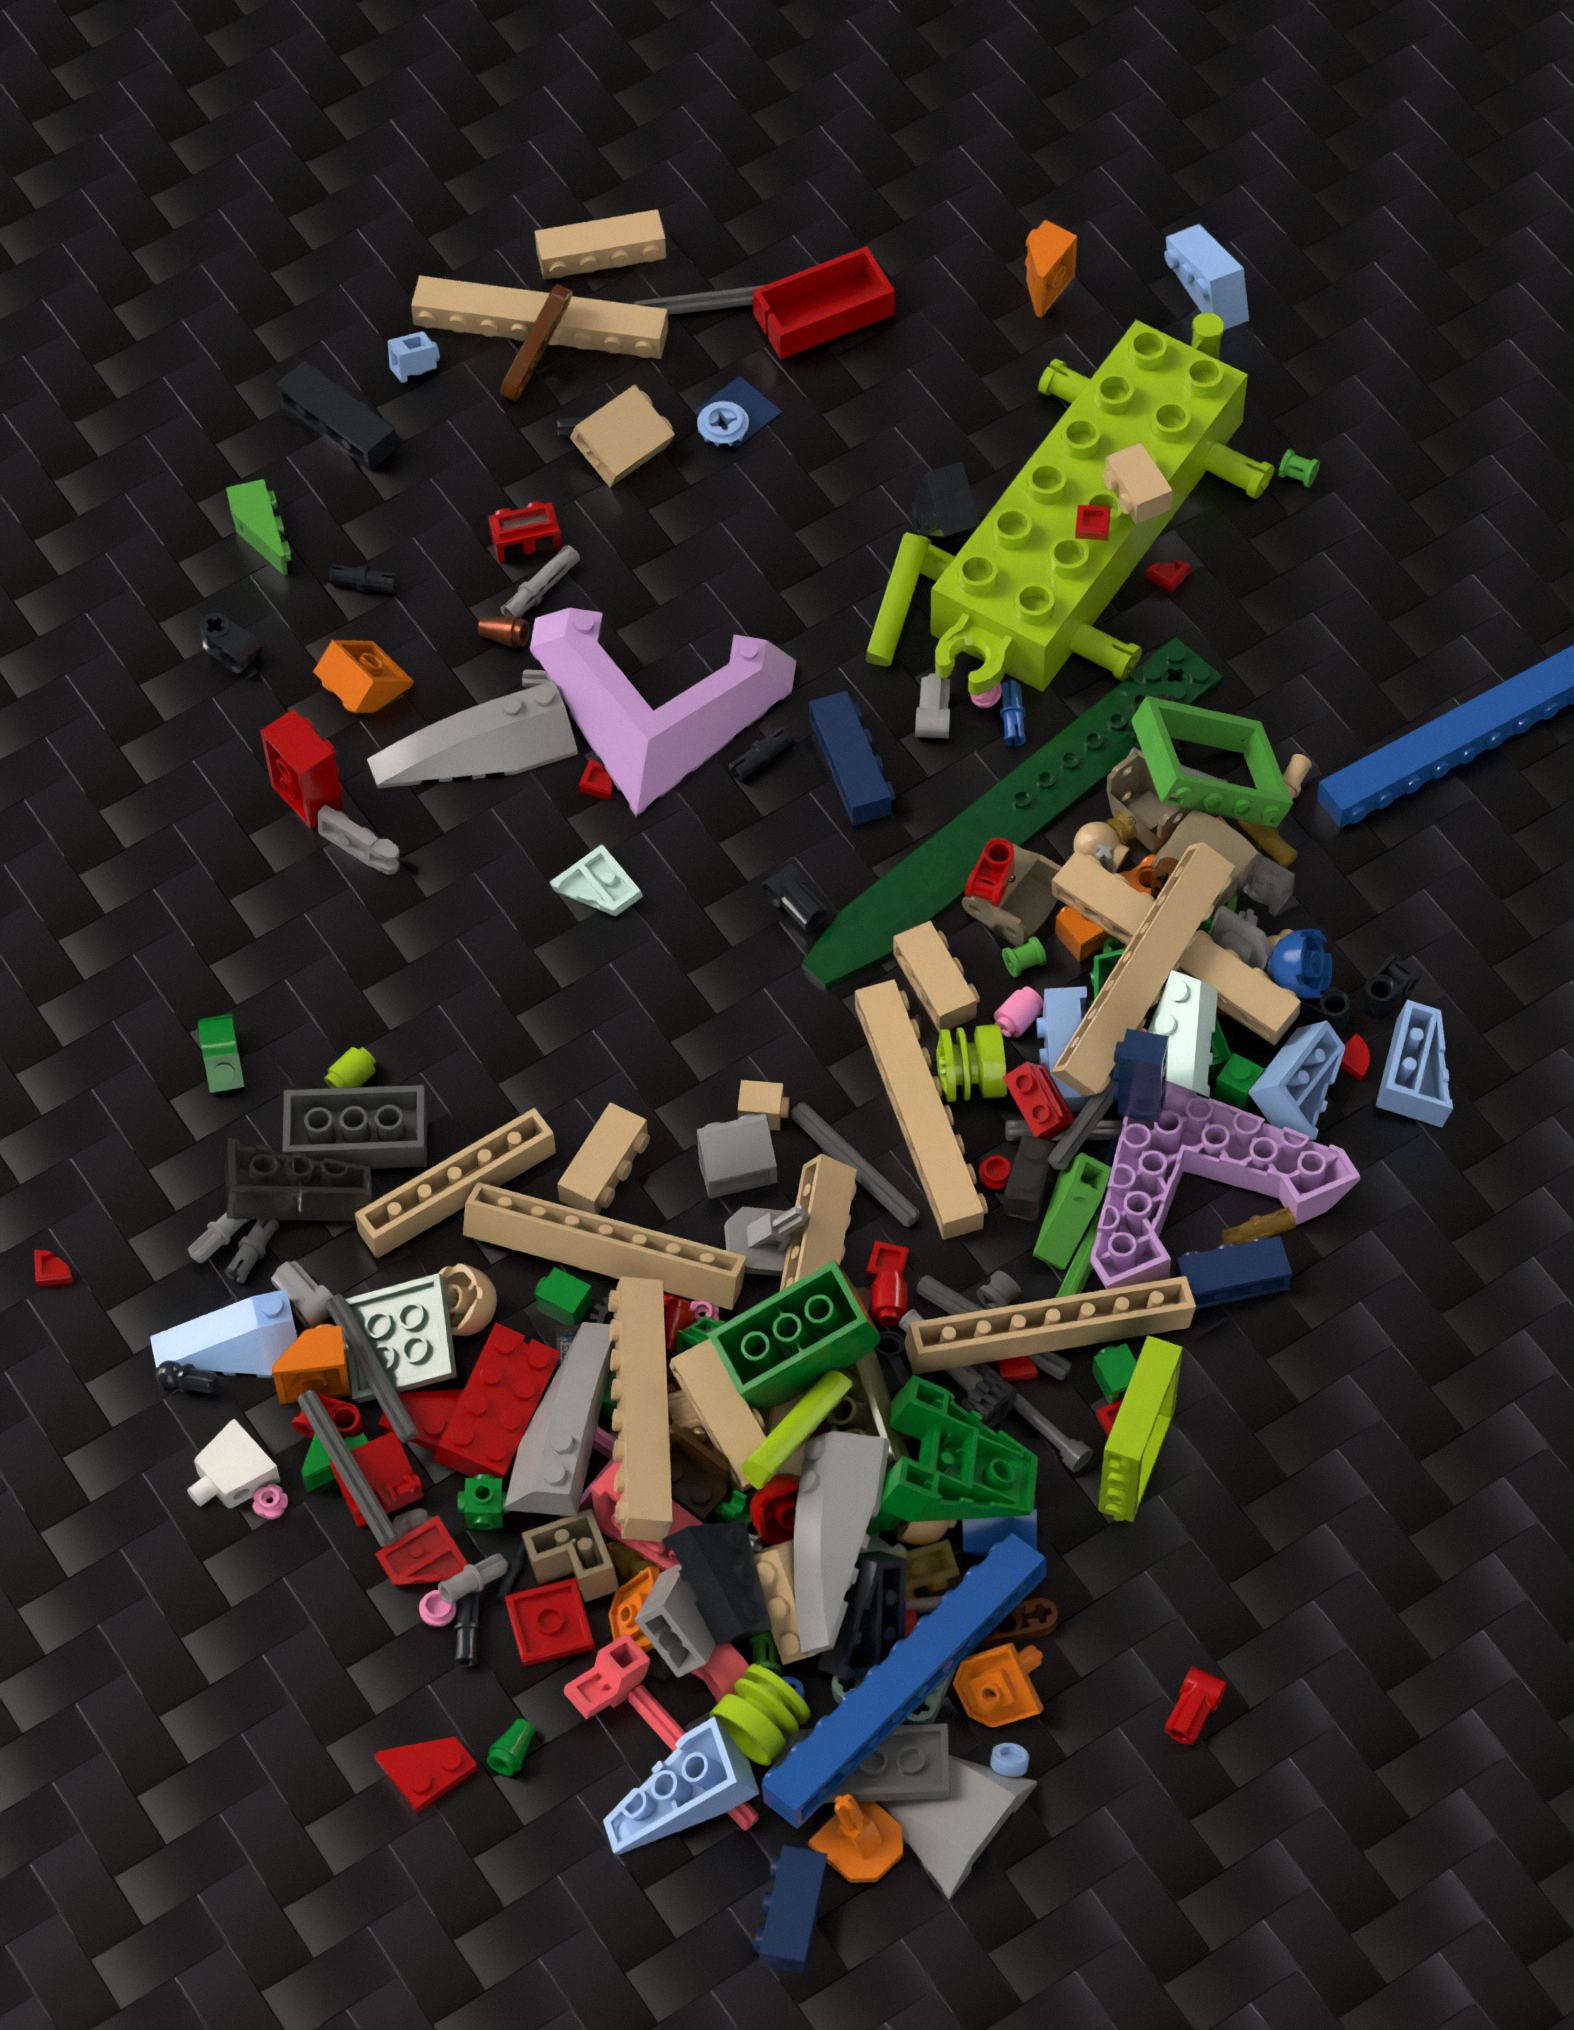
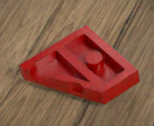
M456 1737L381 1750L374 1754L377 1763L416 1813H419L478 1770L476 1762Z

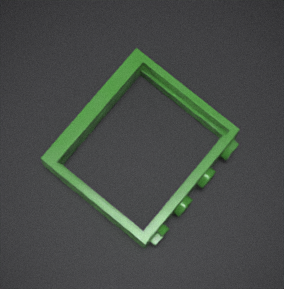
M1150 696L1145 697L1131 719L1161 803L1276 828L1293 805L1261 721ZM1170 737L1243 753L1257 789L1184 774ZM1173 792L1176 793L1177 798L1171 797Z

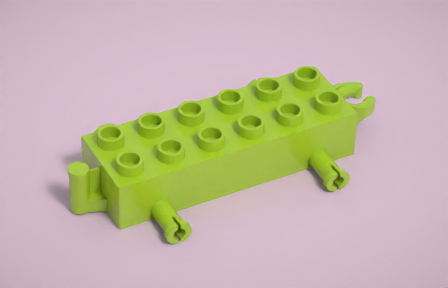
M1202 313L1194 318L1192 322V346H1188L1135 320L1091 379L1067 368L1066 363L1059 359H1054L1050 363V367L1046 368L1040 379L1038 391L1047 396L1054 394L1072 403L956 557L932 545L931 539L919 535L929 543L920 573L937 581L931 588V635L940 639L935 649V673L939 678H947L952 673L955 658L962 651L985 662L980 669L969 673L968 691L972 695H980L993 689L1003 679L1004 673L1043 692L1072 652L1112 671L1113 677L1121 681L1128 678L1130 671L1134 670L1140 659L1142 647L1134 643L1127 645L1092 627L1094 622L1206 471L1245 489L1246 495L1254 499L1261 496L1274 473L1273 465L1265 461L1259 463L1225 446L1243 422L1248 374L1219 361L1224 322L1218 315ZM1142 443L1173 492L1170 511L1135 524L1130 515L1124 514L1121 510L1118 496L1114 490H1109L1106 487L1102 474L1105 471L1106 456ZM1078 505L1111 507L1108 541L1075 538Z

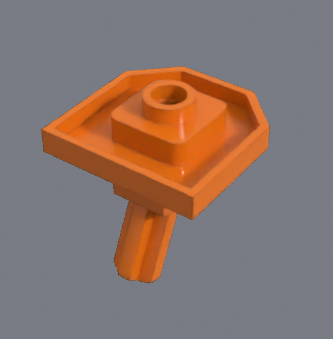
M649 1566L618 1588L609 1611L613 1640L615 1641L628 1633L644 1653L653 1649L654 1646L635 1622V1618L660 1575L658 1567Z
M1010 1643L965 1657L960 1663L953 1685L967 1715L993 1728L1040 1714L1044 1708L1028 1674L1041 1664L1042 1652L1037 1650L1035 1646L1029 1645L1017 1653L1014 1644Z
M846 1794L843 1797L839 1795L834 1800L836 1814L808 1841L809 1846L814 1851L827 1853L828 1863L850 1883L877 1882L903 1856L902 1826L875 1801L856 1802L850 1794Z

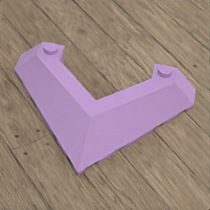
M567 608L535 618L530 651L547 672L549 681L554 680L560 696H562L570 709L571 716L597 757L600 756L607 773L618 790H621L626 797L635 817L644 812L646 807L659 796H664L680 783L686 774L690 771H695L730 743L734 736L746 726H751L766 714L768 709L777 701L783 700L792 692L796 667L795 659L768 640L734 635L729 664L653 711L600 646L599 637L602 613Z
M1168 1082L1159 1123L1124 1116L1121 1136H1119L1090 1262L1106 1289L1170 1279L1171 1258L1159 1240V1235L1183 1171L1279 1198L1295 1225L1327 1212L1360 1180V1175L1342 1148L1331 1144L1329 1147L1311 1141L1308 1135L1285 1126L1282 1130L1264 1123V1118L1212 1098L1208 1100L1196 1095L1194 1091Z

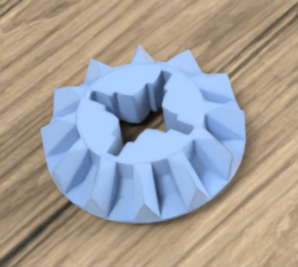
M720 401L706 406L698 416V432L703 435L705 442L712 441L717 447L720 443H727L731 447L734 441H742L745 432H748L749 420L747 413L739 405L732 402ZM720 417L728 425L727 431L722 430V427L718 426Z

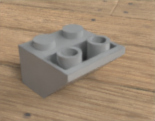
M766 1113L759 1115L747 1114L738 1120L726 1123L713 1122L704 1128L697 1129L699 1165L709 1199L777 1183V1165Z

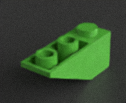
M264 479L226 487L236 532L281 574L287 575L286 561H290L292 558L288 542H281L280 539L281 535H285L281 516L274 517L273 510L278 509L274 491H267Z
M1080 1153L1072 1159L1065 1170H1060L1033 1256L1062 1271L1065 1270L1102 1200L1111 1167L1084 1153Z

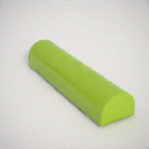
M908 532L903 535L865 659L867 663L884 667L890 666L929 545L920 536Z
M827 1371L742 1464V1473L747 1481L757 1490L762 1489L843 1400L852 1386V1381L838 1371Z

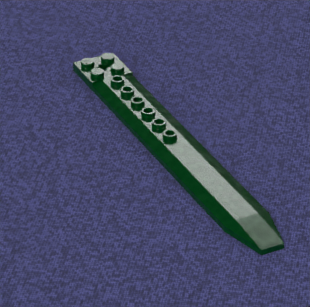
M1174 637L1132 671L1128 678L841 910L804 959L802 968L824 988H827L887 959L893 954V936L928 921L932 922L965 895L970 874L976 867L988 841L995 838H1004L1010 841L1011 844L1022 848L1103 782L1112 772L1113 768L1129 756L1133 747L1136 748L1134 743L1138 741L1137 737H1130L1129 733L1134 731V728L1129 727V721L1133 718L1131 717L1132 712L1138 709L1137 706L1144 701L1146 696L1153 697L1166 694L1167 698L1173 695L1176 696V703L1182 700L1186 703L1185 705L1195 706L1222 684L1223 676L1178 638ZM1170 675H1179L1182 682L1175 680L1171 683L1168 680Z

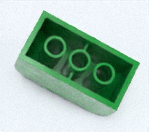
M835 1260L708 1333L739 1395L757 1410L770 1409L794 1399L811 1389L827 1371L835 1370L840 1372L868 1355L878 1345L881 1338L849 1277Z

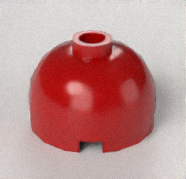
M790 1473L774 1475L762 1489H755L750 1502V1518L757 1533L769 1544L778 1545L794 1540L796 1504L801 1479L799 1475Z

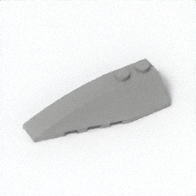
M553 680L490 700L429 725L369 757L367 763L377 788L380 789L419 785L422 783V780L439 779V782L453 781L452 777L472 775V779L486 778L485 774L504 772V776L515 775L578 755V750L565 705Z
M583 1322L519 1443L505 1502L506 1510L577 1516L610 1371L611 1352L615 1348V1341L609 1340L610 1324Z
M831 1431L806 1441L794 1529L796 1616L801 1653L805 1656L834 1648L848 1603L843 1599L846 1591L852 1584H855L859 1570L854 1566L859 1551L866 1550L870 1536L866 1534L870 1518L877 1517L881 1506L890 1441L886 1438Z

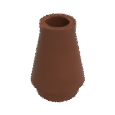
M520 616L482 617L478 624V634L480 637H486L509 647L517 648L518 646H524L528 640L529 623L527 620H522Z

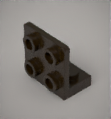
M673 1423L669 1427L672 1500L704 1524L732 1492L729 1460L718 1449L713 1448L710 1450L700 1443V1437L689 1427L685 1426L682 1429Z

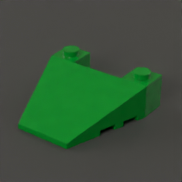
M912 1375L892 1400L889 1427L921 1440L919 1462L904 1456L897 1461L885 1476L880 1509L909 1522L1030 1516L1034 1505L1038 1457L1001 1429L998 1433L991 1430L980 1421L983 1416L972 1409L968 1413L952 1401L954 1395L945 1388Z

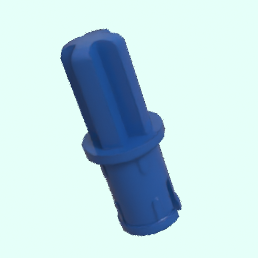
M1010 680L1002 684L1003 708L1000 711V717L1004 719L1005 744L1011 746L1012 738H1014V746H1019L1026 742L1023 719L1026 716V709L1022 707L1020 683Z

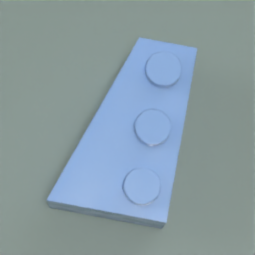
M1200 224L1167 236V250L1164 253L1166 262L1174 270L1202 313L1218 315L1224 322V330L1249 321L1244 268Z
M1086 987L1044 990L1043 1015L1041 1018H1036L1037 1038H1044L1045 1049H1039V1063H1045L1049 1072L1052 1071L1086 1015ZM1051 1074L1070 1111L1081 1112L1093 1095L1083 1097Z
M1407 1000L1396 1021L1376 1102V1107L1439 1127H1443L1453 1110L1452 1099L1449 1098L1448 1090L1449 1072L1446 1069L1444 1058L1446 1048L1441 1010Z
M1328 1021L1297 1028L1248 1093L1272 1126L1282 1130L1285 1126L1308 1135L1310 1140H1314L1319 1131L1315 1127L1320 1112H1325L1328 1103L1324 1099L1328 1086L1335 1082L1346 1047Z

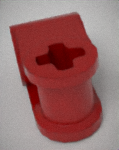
M995 838L987 842L976 867L970 874L965 889V897L971 898L976 896L992 902L994 907L1000 906L1009 880L1014 872L1015 851L1010 841L1004 838ZM1000 857L1004 858L1005 860L997 862L992 859Z
M316 1392L343 1439L365 1434L359 1410L355 1405ZM301 1410L299 1416L293 1419L291 1426L298 1433L313 1438L315 1432ZM345 1422H353L348 1428H339Z

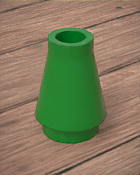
M517 1719L513 1726L489 1748V1756L487 1758L489 1766L505 1776H511L515 1771H519L531 1738L536 1732L534 1726L524 1719Z

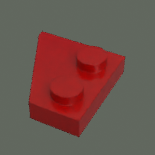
M464 1389L397 1393L418 1430L417 1437L409 1442L436 1452L440 1439ZM383 1413L378 1427L380 1431L389 1433L394 1429L385 1413Z
M438 1515L402 1536L395 1543L375 1553L394 1586L444 1582L461 1573L464 1566L468 1565Z

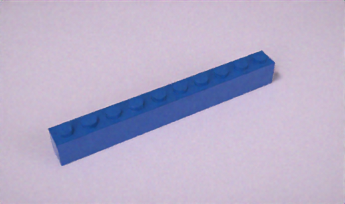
M1574 645L1319 781L1317 801L1339 828L1349 823H1358L1371 811L1389 806L1395 798L1405 793L1411 794L1415 792L1423 783L1432 778L1438 779L1443 777L1456 765L1469 763L1480 752L1488 748L1494 749L1515 733L1522 734L1543 718L1545 720L1550 719L1569 704L1574 705Z
M1011 1533L1003 1542H996L990 1549L987 1558L979 1566H972L965 1574L963 1582L954 1591L949 1590L941 1598L938 1607L930 1615L926 1614L920 1618L915 1625L914 1631L905 1641L903 1639L899 1640L892 1647L889 1657L880 1666L878 1664L874 1665L867 1672L864 1682L855 1691H848L841 1699L839 1707L830 1716H823L816 1724L813 1733L804 1742H797L790 1750L788 1758L779 1767L775 1766L768 1771L762 1782L764 1803L798 1829L955 1670L962 1660L1046 1577V1557L1014 1533Z

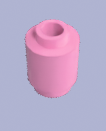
M1029 987L1016 990L994 1013L995 1024L1000 1025L1003 1035L1007 1037H1020L1036 1018L1041 1015L1044 1001L1035 990Z

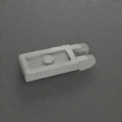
M326 804L318 811V833L368 866H372L380 872L382 871L383 874L391 875L399 870V861L397 859L399 857V849L391 840L378 839L371 830L360 827L352 822L346 814L338 810L335 811Z

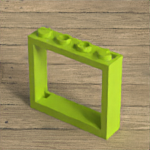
M1147 1336L1104 1448L1098 1511L1114 1516L1116 1521H1134L1175 1412L1183 1347L1151 1336Z

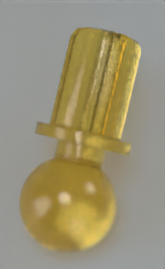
M620 1541L610 1542L606 1546L612 1563L620 1569L621 1575L625 1578H634L649 1566L658 1567L653 1561L644 1560V1555L641 1552L630 1550Z

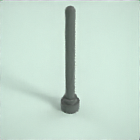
M986 1363L971 1365L982 1377L989 1375L991 1372L996 1373ZM1018 1393L1016 1395L1018 1396L1017 1400L1013 1403V1408L1060 1450V1456L1063 1457L1062 1462L1073 1472L1081 1470L1091 1459L1093 1450L1083 1441L1070 1440Z

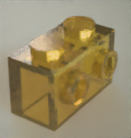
M949 1539L896 1555L907 1559L906 1600L915 1598L914 1590L927 1587L929 1593L950 1587L948 1580L960 1575Z

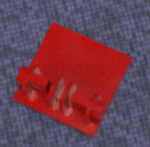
M394 1430L350 1450L386 1514L424 1497L421 1490L422 1483L418 1475H414ZM329 1460V1464L357 1527L367 1524L334 1464Z

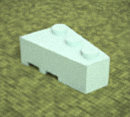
M1171 970L1147 1032L1169 1036L1167 1081L1209 1097L1210 1086L1207 1085L1209 1065H1212L1213 1054L1210 1053L1211 1034L1215 1032L1218 988Z

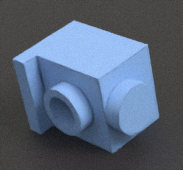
M424 332L388 340L390 369L401 383L407 382L408 375H420L425 371L437 368L436 361L440 358L438 347L435 342L430 341Z

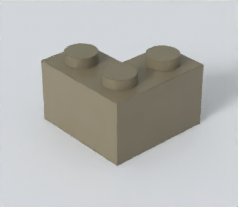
M592 1509L580 1512L577 1516H569L522 1533L528 1558L539 1585L574 1573L584 1602L613 1593L619 1588L614 1566Z

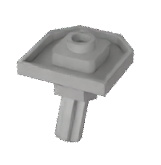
M1223 905L1219 907L1213 918L1211 929L1207 934L1212 937L1215 944L1224 950L1228 948L1236 952L1242 959V962L1252 969L1256 967L1266 973L1269 959L1272 956V950L1265 932L1256 927L1258 917L1253 915L1254 911L1247 909L1246 912L1240 911L1237 915Z
M800 1204L788 1211L742 1207L724 1225L726 1251L747 1256L745 1273L782 1277L787 1248L790 1242V1232L805 1224L810 1219V1214L806 1211L805 1206Z

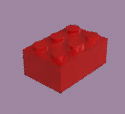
M292 709L261 730L271 786L310 829L318 825V811L325 804L335 811L343 808L341 797L343 788L338 780L340 771L335 763L336 750L327 739L322 740L317 735L314 725L307 717L302 719Z

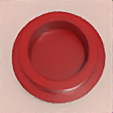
M991 1156L980 1165L979 1179L989 1189L1001 1190L1008 1187L1013 1181V1166L1002 1156Z

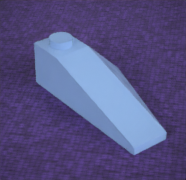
M287 1289L249 1297L150 1336L156 1368L164 1361L173 1360L182 1367L188 1363L194 1365L195 1369L223 1372L224 1375L228 1376L244 1373L256 1374L258 1378H273L272 1365L295 1342L297 1334Z
M713 1717L684 1734L675 1743L677 1749L664 1762L659 1761L651 1769L654 1773L639 1789L633 1788L603 1820L614 1854H622L726 1813L759 1794L748 1759L718 1718Z

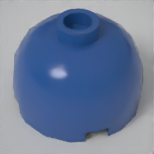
M1304 929L1289 933L1278 941L1269 959V972L1276 984L1281 988L1293 991L1298 998H1321L1323 995L1320 992L1328 990L1330 986L1332 957L1331 953H1324L1322 943L1328 942L1320 930Z

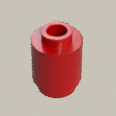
M883 1271L876 1276V1280L872 1284V1317L881 1325L896 1326L907 1313L908 1284L904 1281V1276L901 1273Z
M669 1297V1302H664L665 1347L668 1350L677 1351V1330H685L693 1324L696 1310L689 1308L690 1301Z

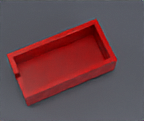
M866 246L753 290V314L764 333L768 334V339L780 359H783L895 315V290Z
M495 1323L440 1439L433 1460L471 1478L479 1474H490L496 1478H502L503 1481L519 1447V1443L552 1376L561 1352L533 1339L528 1345L523 1342L525 1335Z

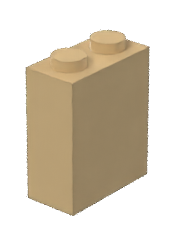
M633 385L576 425L570 438L607 485L611 487L669 446L675 434L670 422L664 416L660 417L653 408L650 397L645 392H640L636 385Z

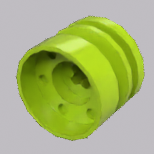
M1000 1025L976 1026L974 1042L969 1043L967 1042L963 1027L957 1028V1044H952L949 1029H940L936 1061L938 1079L944 1091L946 1102L956 1101V1086L960 1085L964 1101L970 1100L972 1084H978L983 1099L1006 1097L1007 1085L1003 1079V1076L1006 1075V1064Z
M752 1664L744 1671V1679L740 1678L734 1683V1690L738 1696L726 1694L709 1713L710 1719L716 1717L720 1720L746 1757L758 1764L768 1766L786 1746V1741L782 1734L795 1735L799 1730L798 1724H804L810 1717V1709L800 1695L783 1679L762 1666Z

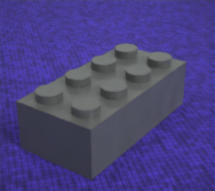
M424 1085L284 1090L283 1156L287 1172L427 1167V1100Z

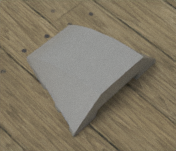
M949 1755L950 1798L882 1801L879 1806L902 1826L903 1840L906 1844L909 1843L921 1859L922 1865L928 1872L930 1871L942 1887L943 1893L950 1900L971 1872L972 1864L1012 1812L1016 1813L1037 1785V1781L1020 1776H1003L990 1767Z

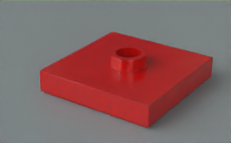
M576 1578L505 1596L523 1667L595 1649Z

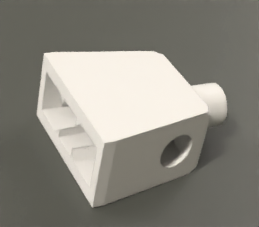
M233 1419L195 1458L194 1463L201 1479L189 1487L187 1491L194 1502L200 1507L216 1495L227 1508H233L252 1498L258 1488H266L269 1484L276 1485L280 1482V1477L275 1463L241 1425Z

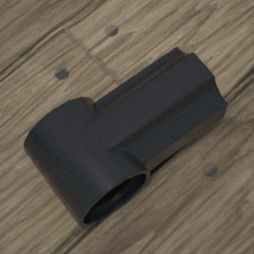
M786 865L761 883L762 890L767 899L777 908L782 906L804 930H813L827 916L826 906L807 888L804 877L794 865Z
M883 1331L879 1333L881 1338L874 1350L892 1401L913 1375V1372L904 1354L905 1344L903 1338L895 1332Z

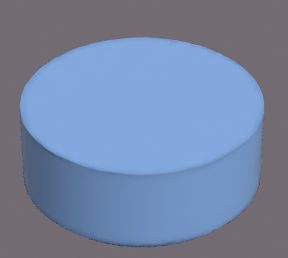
M1002 1743L993 1748L990 1765L995 1772L1007 1777H1018L1027 1771L1029 1754L1023 1747L1014 1743Z

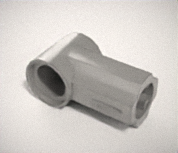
M930 673L929 676L922 678L920 707H917L915 737L949 739L950 709H948V703L950 699V679L939 678L934 673Z
M295 1260L285 1262L277 1268L275 1274L271 1277L272 1284L278 1290L287 1289L293 1311L307 1329H314L331 1317L326 1307V1302L334 1296L325 1286H318Z

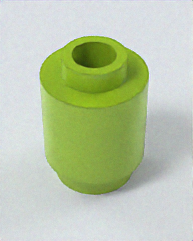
M351 1047L328 1069L329 1074L324 1080L330 1088L361 1087L376 1072L373 1066L376 1060L365 1048L361 1047L358 1050L355 1047Z

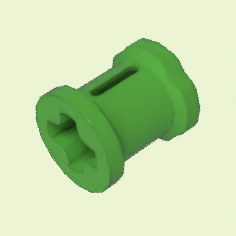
M1288 449L1281 461L1278 476L1282 478L1286 476L1302 481L1304 486L1310 487L1318 473L1320 461L1315 458L1312 461L1295 455V451Z
M1035 936L1030 937L1027 943L1010 949L1007 947L1002 950L1005 965L1013 977L1020 976L1021 971L1037 964L1043 966L1047 961L1044 948Z
M765 1632L750 1639L749 1646L753 1648L752 1664L762 1666L780 1677L782 1675V1667L778 1664V1649L772 1633Z

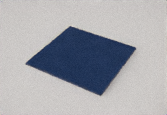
M741 376L693 411L699 416L706 406L720 401L732 402L743 408L749 420L748 432H745L742 441L736 440L732 443L735 448L782 413L778 407ZM720 417L718 426H721L722 430L727 431L728 425Z

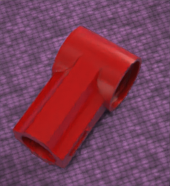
M1192 1666L1181 1687L1180 1699L1165 1725L1164 1732L1181 1744L1193 1745L1210 1711L1214 1712L1218 1707L1227 1687V1682Z

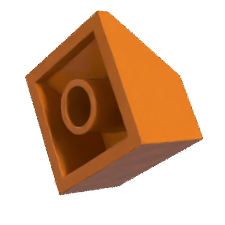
M1044 220L1037 230L1033 229L1026 240V246L1028 247L1025 266L1027 267L1026 281L1035 313L1041 318L1075 277L1077 236L1047 220Z
M332 640L313 671L322 680V685L330 692L335 693L343 701V706L355 714L377 712L409 689L414 683L374 641Z
M322 1324L314 1329H306L272 1365V1374L280 1404L298 1402V1397L309 1390L322 1393L330 1398L352 1396L347 1348L342 1325Z

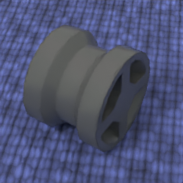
M998 1270L992 1274L988 1285H983L977 1290L978 1299L987 1309L1006 1307L1011 1301H1017L1022 1296V1291L1018 1284L1009 1275Z

